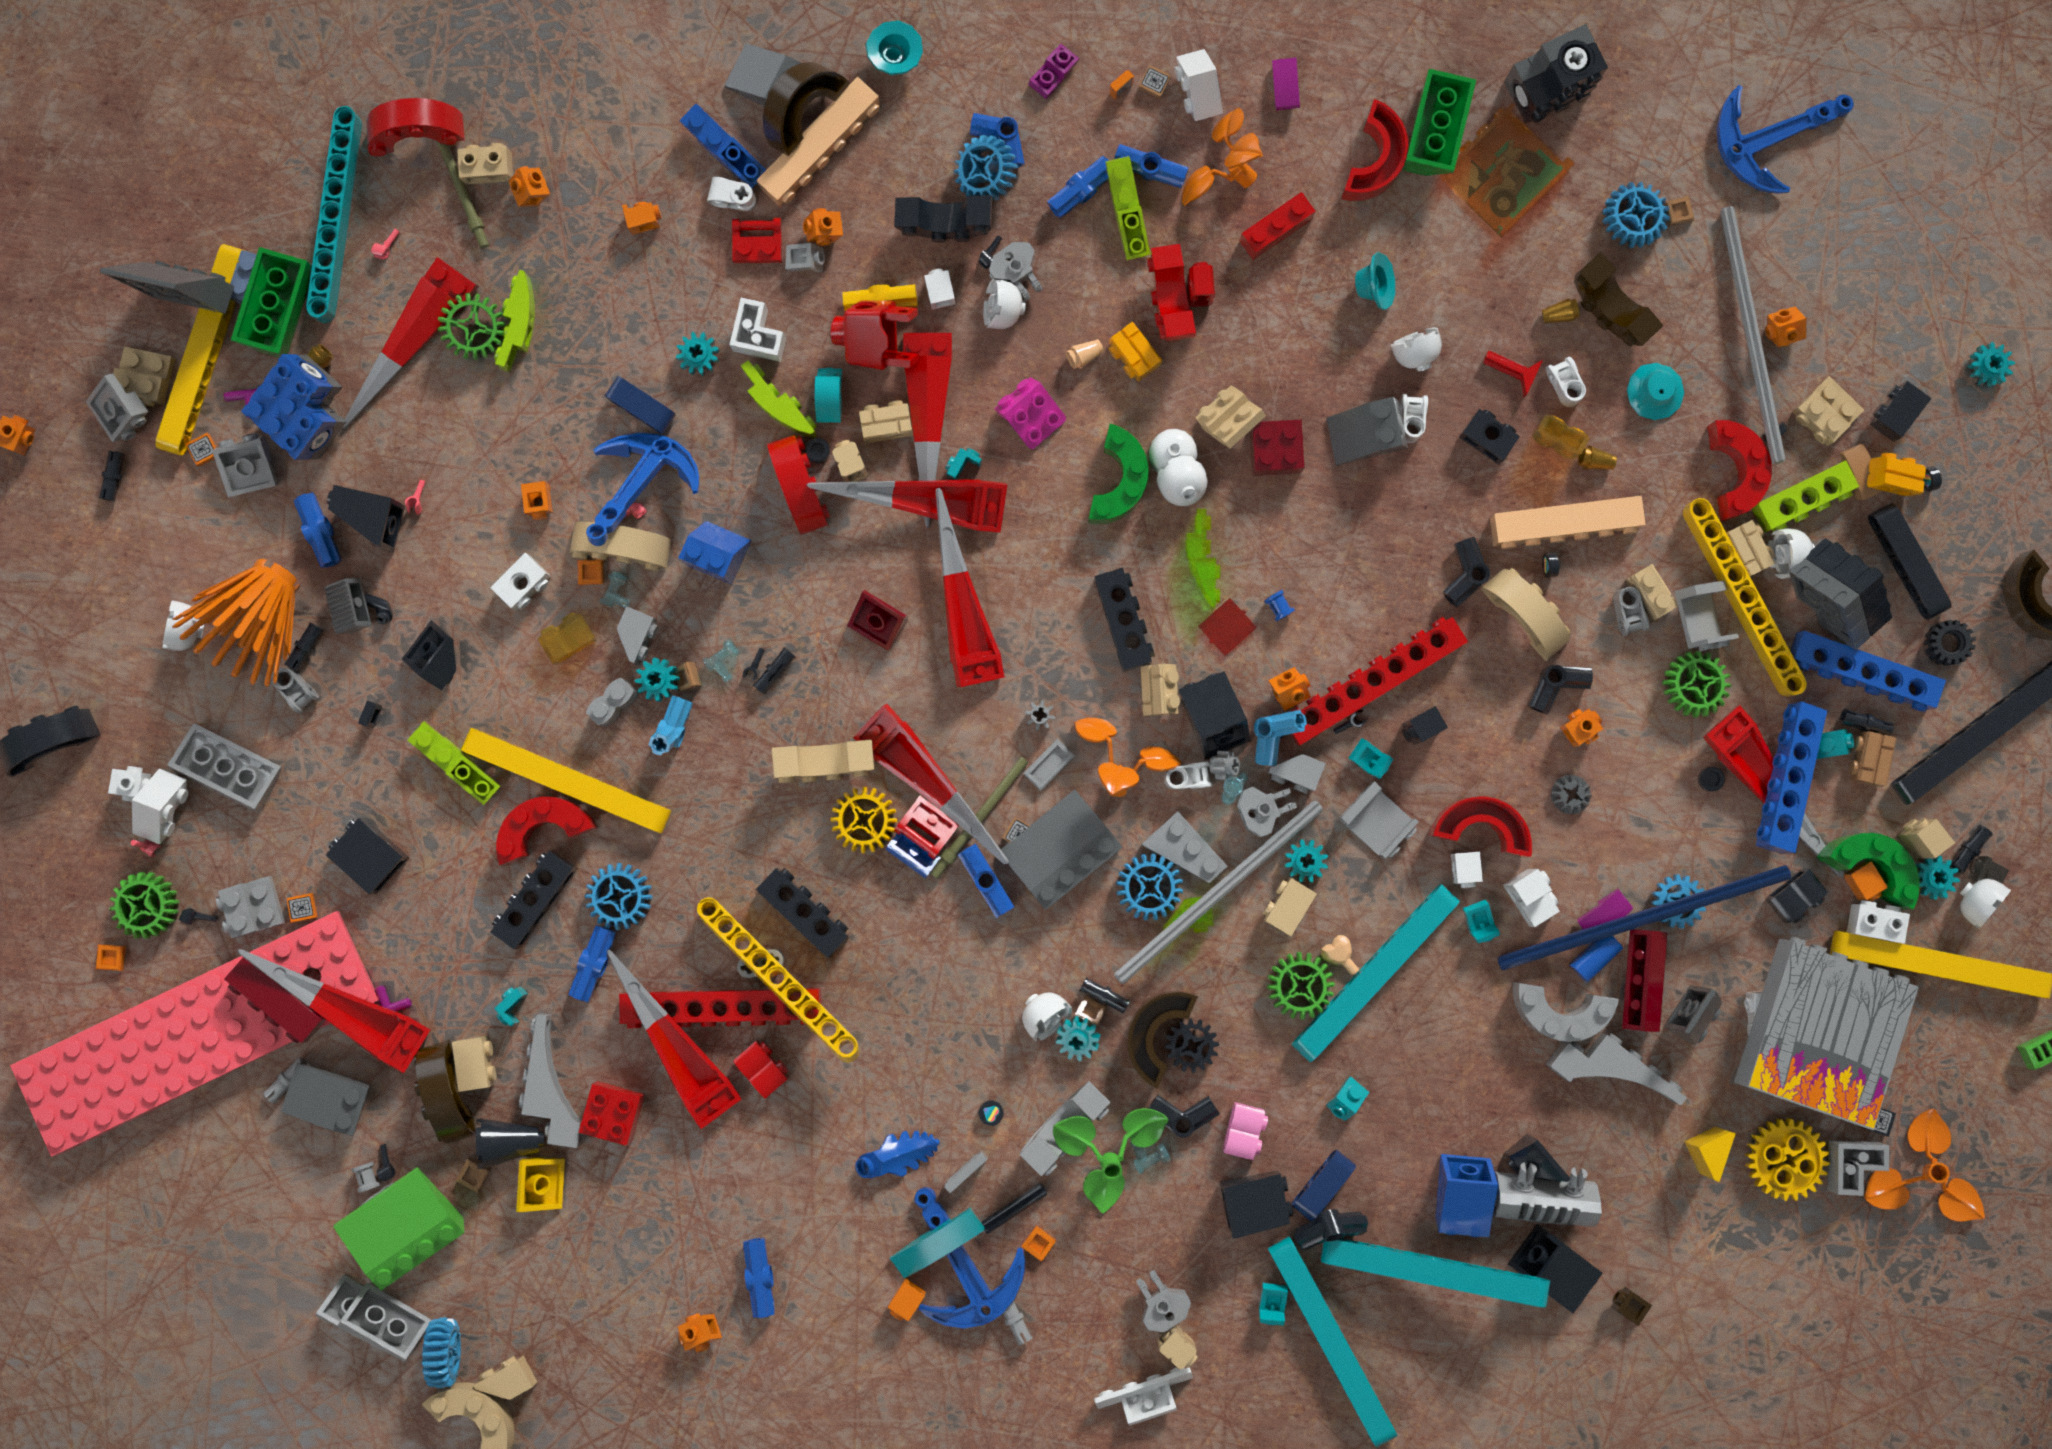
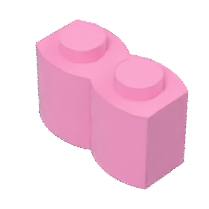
M1234 1102L1222 1151L1225 1154L1254 1160L1255 1155L1260 1154L1262 1141L1259 1140L1261 1130L1265 1131L1268 1122V1116H1265V1111L1261 1108Z

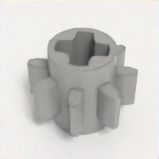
M1044 700L1038 706L1031 702L1032 711H1025L1026 715L1031 716L1027 725L1036 724V731L1039 730L1040 725H1044L1049 729L1048 720H1055L1054 716L1049 715L1053 706L1046 708ZM1039 709H1042L1043 713L1047 715V718H1042L1041 722H1038L1037 718L1033 716V713H1038Z
M1218 750V756H1212L1210 759V772L1215 774V779L1231 781L1232 776H1236L1239 772V759L1234 757V752Z

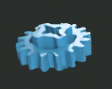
M1676 874L1673 875V881L1670 877H1664L1665 884L1657 883L1656 886L1659 888V891L1651 893L1656 897V900L1651 901L1650 904L1662 905L1664 902L1674 901L1670 898L1680 899L1690 896V891L1693 895L1705 890L1704 888H1696L1699 883L1697 880L1689 882L1690 876H1683L1681 880L1680 875ZM1678 885L1673 892L1667 893L1669 888ZM1702 907L1692 910L1683 918H1680L1683 914H1679L1660 922L1664 923L1668 920V927L1674 928L1677 923V927L1681 929L1685 927V923L1688 926H1693V919L1701 920L1702 918L1698 913L1699 911H1706V908Z

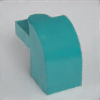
M818 368L817 376H815L816 422H841L842 368Z

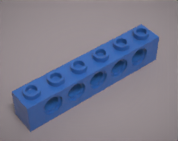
M1807 631L1796 633L1790 650L1800 670L1809 671L1811 669L1817 671V675L1820 677L1840 679L1841 684L1845 686L1856 687L1857 685L1865 688L1864 692L1871 695H1886L1889 701L1898 704L1906 702L1912 705V709L1920 712L1937 708L1946 680L1858 649L1855 650L1850 646ZM1816 650L1822 654L1821 662L1816 661L1814 657ZM1839 659L1844 660L1846 664L1844 671L1838 667ZM1863 667L1869 671L1867 679L1862 676L1861 670ZM1887 675H1889L1892 678L1891 687L1887 686V684L1885 683V677ZM1910 683L1916 688L1914 695L1909 692Z
M1804 702L1787 705L1783 713L1782 731L1778 736L1777 753L1772 762V775L1767 784L1768 793L1766 801L1762 806L1761 824L1756 832V846L1779 854L1796 853L1827 710Z

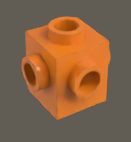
M520 167L508 180L518 207L538 206L550 195L540 168Z
M825 208L814 209L803 222V231L807 236V243L826 246L840 239L843 236L840 212L827 211Z
M1795 306L1781 309L1778 312L1767 315L1765 334L1778 348L1806 339V317Z
M14 415L12 419L2 416L0 420V446L25 456L28 447L34 441L36 429L28 426L29 421Z
M1295 667L1268 680L1274 697L1284 711L1311 698L1308 687L1311 686L1308 678L1304 673L1300 675Z
M1580 708L1567 716L1569 720L1560 726V729L1573 747L1579 746L1584 742L1587 745L1600 737L1597 733L1603 730L1601 726L1602 720L1595 711L1591 712L1590 709L1581 711Z
M699 1313L685 1318L686 1323L677 1326L679 1340L685 1351L695 1350L696 1353L703 1352L711 1348L710 1343L722 1338L715 1314L701 1316Z

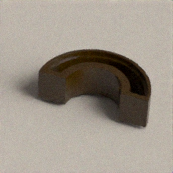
M814 62L801 63L787 69L768 91L764 106L763 129L769 145L789 156L804 139L800 122L807 105L820 96H826L836 101L850 82L841 74Z
M1600 251L1575 275L1574 284L1582 299L1580 303L1586 311L1591 312L1597 318L1596 323L1601 329L1605 331L1608 329L1630 347L1633 345L1643 346L1664 325L1649 307H1643L1635 303L1621 290L1614 277L1615 267Z
M2035 550L2021 553L2011 564L2004 582L2005 604L2013 620L2025 632L2034 637L2052 641V607L2044 599L2041 586L2043 578L2050 568Z
M1168 991L1157 994L1146 1000L1136 1010L1129 1023L1126 1038L1129 1058L1141 1078L1156 1089H1158L1168 1066L1154 1052V1034L1160 1024L1168 1019L1183 1018L1188 1020L1198 998L1195 994L1184 991Z
M450 1039L419 1049L417 1055L414 1056L417 1081L414 1082V1089L417 1096H421L423 1118L426 1121H430L438 1141L449 1144L476 1135V1126L472 1112L464 1106L457 1089L454 1074V1055Z

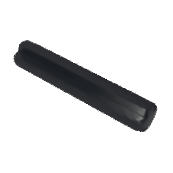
M1039 1183L983 1220L981 1223L984 1226V1232L986 1234L991 1233L1047 1196L1045 1187Z

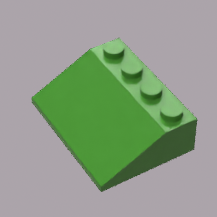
M418 1167L333 1225V1228L365 1275L380 1290L392 1284L465 1233L463 1216Z

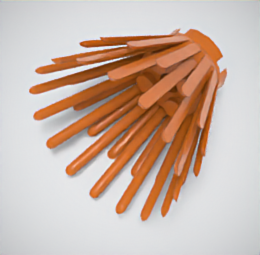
M258 559L253 567L196 594V597L191 600L192 602L199 601L206 596L208 597L174 617L172 620L182 619L176 622L172 628L180 627L193 617L200 619L180 635V640H185L205 623L209 624L214 621L213 625L215 627L194 647L193 652L197 654L218 633L222 637L226 636L240 620L211 664L214 667L218 666L236 639L240 638L237 645L239 648H243L231 675L234 678L239 675L253 647L258 657L250 678L252 685L257 681L272 637L266 661L268 669L264 681L265 686L268 687L273 667V683L276 684L282 649L285 661L287 660V655L290 656L295 594L300 588V584L293 586L297 581L296 577L279 564L274 562L271 568L263 566L267 561L266 559Z

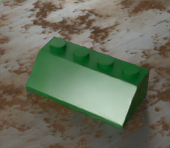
M1428 69L1408 144L1407 158L1402 171L1423 176L1454 173L1476 79Z
M259 247L231 341L278 358L282 354H288L309 287L312 265L307 260Z

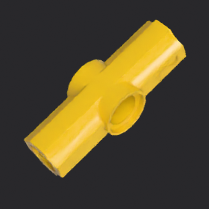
M915 284L896 287L874 285L870 286L868 290L842 292L844 312L861 300L895 301L896 306L918 307Z

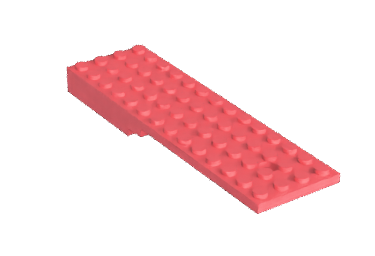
M335 911L249 952L302 975L308 969L316 968L321 973L319 982L372 1003L379 1001L372 981L339 911ZM243 956L10 1065L51 1157L68 1152L293 1042L285 1035L287 1031L284 1028L272 1025L266 1019L267 1014L262 1010L258 1012L247 1004L248 999L244 995H236L227 987L229 983L224 978ZM325 1021L319 1029L330 1025V1023Z

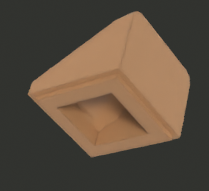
M1085 995L1071 1022L1073 1023L1075 1016H1078L1079 1022L1083 1023V1020L1088 1018L1087 1025L1089 1027L1094 1024L1098 1026L1107 1007Z

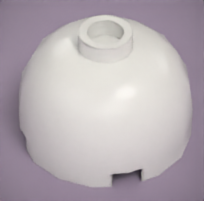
M992 279L986 290V293L990 294L989 300L984 301L983 306L984 324L988 325L987 328L1006 329L1014 325L1018 321L1019 316L1024 314L1025 301L1022 300L1021 293L1014 284Z
M1438 328L1425 329L1426 334L1415 332L1396 340L1394 344H1391L1396 360L1406 368H1417L1418 372L1431 368V362L1438 358L1442 348Z
M1167 429L1159 433L1151 442L1149 461L1157 473L1161 468L1164 469L1168 465L1167 462L1172 458L1191 456L1195 460L1197 459V445L1193 438L1185 431Z
M1179 456L1170 459L1167 462L1168 465L1164 469L1161 468L1158 472L1157 484L1161 494L1169 503L1177 506L1195 504L1205 494L1208 484L1204 467L1191 456Z
M1796 529L1776 530L1771 534L1775 535L1774 539L1768 541V545L1775 553L1773 560L1776 563L1770 567L1776 568L1778 574L1775 575L1778 578H1791L1788 570L1806 559L1815 546L1804 532Z
M171 601L170 615L167 618L162 649L182 651L193 646L196 638L202 639L204 625L187 639L180 640V635L200 619L193 617L180 627L172 628L182 618L178 620L172 619L192 607L191 605Z
M1991 879L1979 880L1974 885L1969 882L1960 893L1963 896L1960 903L1961 912L1971 924L1979 929L2011 890Z
M1055 993L1034 994L1026 1001L1027 1006L1023 1011L1022 1020L1024 1028L1034 1041H1037V1037L1040 1040H1044L1055 1033L1059 1026H1062L1059 1022L1064 1016L1066 1019L1070 1017L1072 1007L1065 999Z

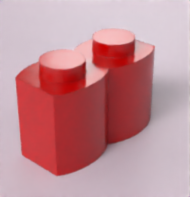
M1207 262L1194 263L1189 268V274L1187 275L1189 306L1192 308L1211 306L1215 298L1213 266L1208 265Z
M756 1040L735 1058L733 1063L761 1096L766 1099L788 1080L789 1076L787 1073L789 1069L781 1060L776 1062L770 1055L773 1051L766 1042L760 1043Z

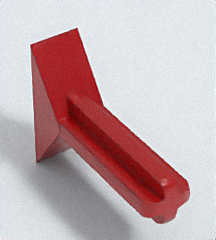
M1488 351L1483 363L1520 380L1523 397H1525L1543 360L1527 368L1495 352Z

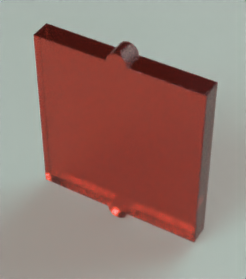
M1231 598L1198 626L1208 637L1209 643L1214 644L1224 656L1257 628L1245 615L1246 611L1241 610Z

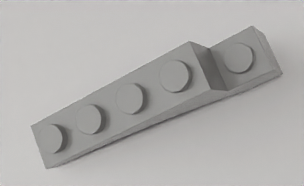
M537 1014L536 1018L532 1020L530 1029L534 1035L532 1043H529L527 1048V1058H530L529 1067L525 1068L523 1074V1083H526L525 1093L521 1094L519 1100V1107L522 1108L521 1115L551 1119V1122H547L545 1128V1137H548L547 1144L578 1148L582 1145L584 1135L578 1133L582 1120L566 1099L554 1068L550 1037L552 1015Z
M1601 1033L1585 1054H1583L1585 1050L1577 1043L1572 1042L1570 1044L1563 1041L1545 1064L1568 1082H1571L1573 1078L1613 1077L1642 1084L1680 1106L1687 1098L1681 1093L1683 1089L1671 1080L1666 1082L1662 1079L1663 1073L1651 1064L1649 1067L1641 1062L1643 1057L1632 1049L1629 1051L1621 1046L1623 1042L1612 1033L1609 1036Z

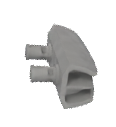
M1525 1162L1520 1165L1519 1174L1495 1172L1498 1189L1495 1200L1497 1209L1494 1217L1595 1227L1600 1220L1602 1208L1598 1185L1592 1181H1585L1588 1173L1583 1168L1580 1169L1578 1176L1575 1167L1572 1168L1571 1179L1568 1182L1534 1177L1537 1171L1536 1166L1530 1163L1526 1171Z

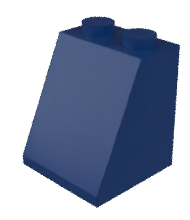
M706 521L688 535L678 558L688 567L732 585L752 540Z
M1449 1154L1440 1155L1435 1218L1439 1233L1446 1235H1469L1475 1238L1480 1236L1489 1237L1498 1189L1491 1158Z

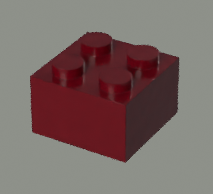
M1302 419L1263 421L1250 430L1253 476L1299 474L1303 472L1305 465Z

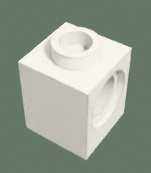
M935 269L930 271L929 275H924L932 310L955 305L948 270Z
M1480 852L1451 854L1454 884L1460 883L1461 888L1476 887V882H1483Z

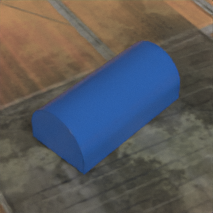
M896 834L885 849L925 879L941 858L937 855L933 860L928 856V852L903 834Z
M1613 936L1594 941L1569 966L1585 983H1588L1623 950V947Z

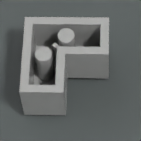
M1828 1140V1162L1830 1163L1828 1165V1191L1837 1195L1863 1196L1864 1170L1889 1171V1145L1880 1142Z

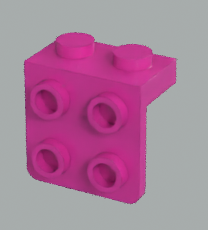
M1031 377L1022 380L1017 385V389L1010 395L1001 398L998 402L999 405L994 408L1000 417L1008 421L1030 449L1038 446L1066 421V416L1042 384Z

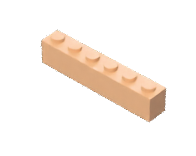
M857 77L837 100L833 101L802 133L804 139L789 156L782 154L756 180L759 188L779 207L784 203L788 204L796 195L795 192L801 186L804 187L811 181L812 174L818 168H824L829 162V157L835 151L839 152L845 146V140L851 134H857L863 126L862 123L868 117L872 118L880 108L879 96Z
M1642 496L1495 513L1490 517L1493 545H1501L1502 549L1515 548L1517 543H1526V546L1540 545L1541 540H1550V543L1564 542L1566 537L1584 540L1590 538L1589 535L1599 534V537L1613 536L1615 531H1623V534L1637 533L1639 528L1646 525Z

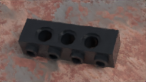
M1119 568L1096 575L1094 581L1122 671L1126 672L1151 664V658L1155 657L1151 642L1146 643L1144 634L1148 632L1144 619L1139 620L1137 611L1140 610L1137 597H1132L1129 587H1133L1129 572L1124 573V569ZM1115 590H1120L1124 593L1125 599L1121 602H1115L1111 598V593ZM1123 613H1127L1132 617V623L1124 626L1120 624L1118 617ZM1128 637H1136L1139 640V647L1136 649L1128 648L1126 639Z
M548 851L547 854L544 852L535 863L537 865L535 871L525 876L521 882L522 889L518 894L514 893L506 903L509 907L503 914L499 913L491 924L494 927L490 933L514 950L521 948L578 869L554 851ZM545 872H549L552 876V881L547 886L542 882V875ZM530 892H534L537 895V902L533 906L527 902V896ZM516 912H519L523 918L519 926L515 925L512 920Z
M775 868L755 890L827 958L831 957L850 936L847 933L849 928L839 919L835 922L829 916L831 911L822 902H819L817 905L811 899L813 894L804 885L798 887L793 882L795 877L786 868L783 870ZM784 887H790L793 891V897L789 901L781 898V890ZM802 904H807L811 908V914L807 918L799 915L798 909ZM825 921L828 923L829 931L826 935H820L817 932L816 926L818 922Z

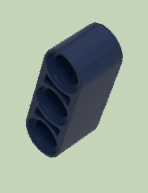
M620 376L616 377L604 395L612 403L662 435L676 416L668 407Z
M1335 1149L1298 1193L1291 1206L1310 1222L1314 1221L1351 1176L1356 1165Z

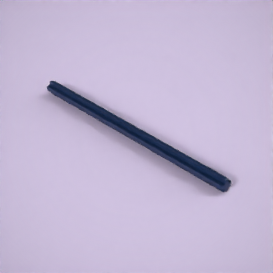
M1784 865L1501 955L1497 958L1501 970L1513 968L1790 880L1791 872L1788 866Z

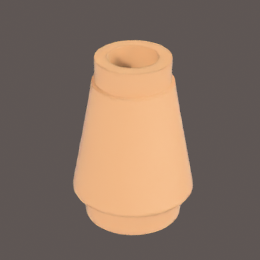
M1096 339L1071 346L1070 350L1066 351V357L1073 369H1081L1103 353L1104 349L1101 342Z

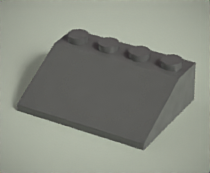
M156 261L155 264L139 262L102 267L100 269V273L152 298L226 314L234 289L233 285L225 282L226 277L211 272L210 276H208L207 273L194 268L189 272V269L175 264L171 268L169 264L161 261Z
M1074 789L1011 843L1009 842L1001 851L1008 859L1009 866L1043 908L1047 910L1123 847Z

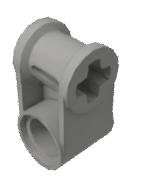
M1626 587L1616 591L1613 596V604L1622 636H1628L1630 632L1641 629L1643 631L1649 630V621L1644 610L1640 592L1633 587ZM1625 592L1631 596L1630 605H1626L1622 600Z
M279 668L276 684L273 683L274 672L272 673V684L285 698L288 705L298 714H301L303 708L312 700L316 701L319 699L316 691L305 682L297 671L289 668ZM288 673L290 675V682L285 686L282 683V676Z

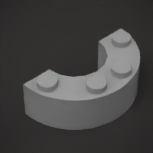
M1513 982L1512 988L1516 1009L1524 1022L1543 1036L1566 1042L1581 1041L1599 1033L1612 1019L1619 1000L1611 997L1586 994L1583 1004L1576 1011L1569 1014H1558L1549 1007L1545 999L1544 987Z
M1090 1081L1086 1082L1045 1121L1024 1145L1019 1155L1040 1176L1043 1174L1048 1176L1057 1167L1054 1162L1066 1154L1060 1149L1053 1137V1126L1062 1120L1074 1116L1088 1118L1091 1122L1095 1119L1099 1121L1109 1111L1106 1107L1111 1102Z

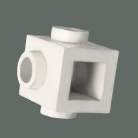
M127 766V770L112 769L108 793L122 795V800L132 802V799L151 779V774L142 773L143 768Z

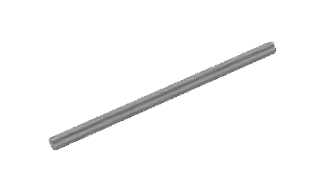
M1730 206L1721 209L1720 214L1771 463L1779 464L1785 462V454L1734 208Z
M1313 801L1116 971L1114 976L1118 982L1124 984L1319 815L1323 811L1322 806L1317 801Z

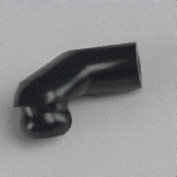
M367 593L365 595L366 604L376 610L378 617L376 621L381 625L390 623L393 618V612L389 602Z

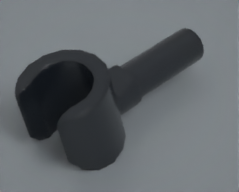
M997 236L990 247L980 254L979 263L984 269H988L991 265L993 258L991 254L1002 240L1000 236Z
M759 647L751 666L744 669L743 678H746L748 671L752 670L755 674L752 681L758 679L760 674L758 666L765 649Z
M1357 710L1350 720L1336 727L1333 731L1335 734H1338L1352 726L1361 727L1367 722L1368 718L1364 721H1359L1356 716L1362 713L1363 710Z
M188 908L182 911L179 920L192 925L195 918L217 922L218 916L202 914L192 908Z
M386 1144L380 1145L383 1167L376 1172L380 1181H387L394 1177L396 1171L388 1159Z

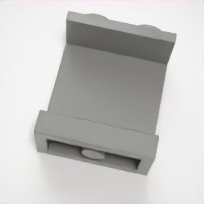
M1725 581L1694 585L1675 591L1688 649L1699 647V651L1721 648L1729 646L1730 640L1739 638L1738 633L1721 636L1711 595L1726 591Z
M1371 782L1338 819L1381 859H1386L1387 856L1392 858L1401 848L1398 844L1404 838L1406 840L1410 839L1417 831L1415 826L1418 821L1411 819L1380 791L1382 788L1376 782Z

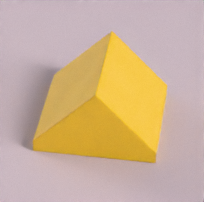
M1715 1126L1684 1142L1699 1173L1720 1182L1735 1133Z
M527 1156L519 1160L516 1212L562 1209L565 1158Z

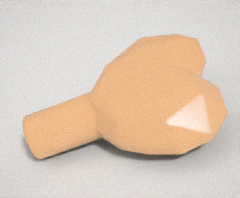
M1338 935L1333 939L1332 944L1321 948V956L1324 961L1334 965H1343L1351 975H1354L1359 970L1350 959L1352 949L1350 940L1346 936Z

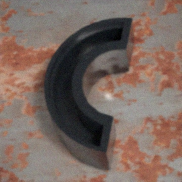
M991 195L967 196V199L963 202L950 204L929 202L920 197L895 198L894 227L902 231L903 236L932 238L931 241L936 243H944L946 239H955L957 242H969L970 238L987 235L991 230Z
M72 706L65 709L62 713L48 717L39 715L30 719V724L15 726L7 730L8 735L0 740V761L7 776L14 777L33 768V763L47 754L71 746H80L101 736L90 709H79L78 706Z

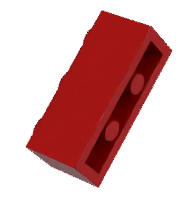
M1300 192L1242 232L1239 242L1254 261L1310 222L1316 211L1305 195Z

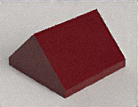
M863 590L847 626L889 651L908 621V617L886 602Z

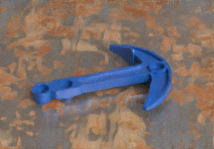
M1738 85L1725 100L1718 118L1716 132L1721 157L1726 166L1738 179L1751 187L1767 193H1789L1790 187L1776 179L1767 168L1760 170L1752 155L1807 129L1813 130L1834 121L1837 117L1847 115L1853 109V99L1848 95H1839L1835 100H1827L1807 109L1800 115L1747 135H1742L1737 120L1741 117L1740 98L1743 87ZM1841 101H1844L1847 104V107H1844L1841 104ZM1820 110L1824 111L1826 116H1822ZM1733 146L1738 148L1739 153L1733 151Z
M650 433L618 436L594 448L595 455L630 457V452L643 456L613 499L608 501L595 517V523L587 528L588 541L594 546L604 545L608 539V534L617 528L626 516L628 508L665 464L677 469L679 477L689 485L692 493H698L700 478L697 465L690 452L669 437Z
M923 1187L916 1192L914 1197L915 1203L923 1209L922 1215L931 1231L950 1219L942 1204L936 1201V1194L933 1189ZM921 1194H925L928 1197L927 1203H923L920 1200ZM934 1216L940 1219L939 1225L933 1223ZM961 1245L947 1254V1257L970 1300V1304L957 1309L956 1305L938 1307L921 1304L919 1310L937 1323L963 1329L985 1325L1004 1313L1018 1295L1025 1273L1023 1248L1017 1249L1014 1261L1002 1279L1003 1283L996 1289L990 1290L964 1246ZM983 1306L990 1308V1314L983 1312Z

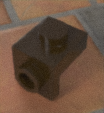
M1625 1286L1622 1290L1620 1289L1616 1292L1611 1308L1637 1326L1640 1325L1652 1307L1650 1303Z

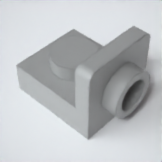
M813 243L786 245V270L823 272V264L825 262L823 248Z

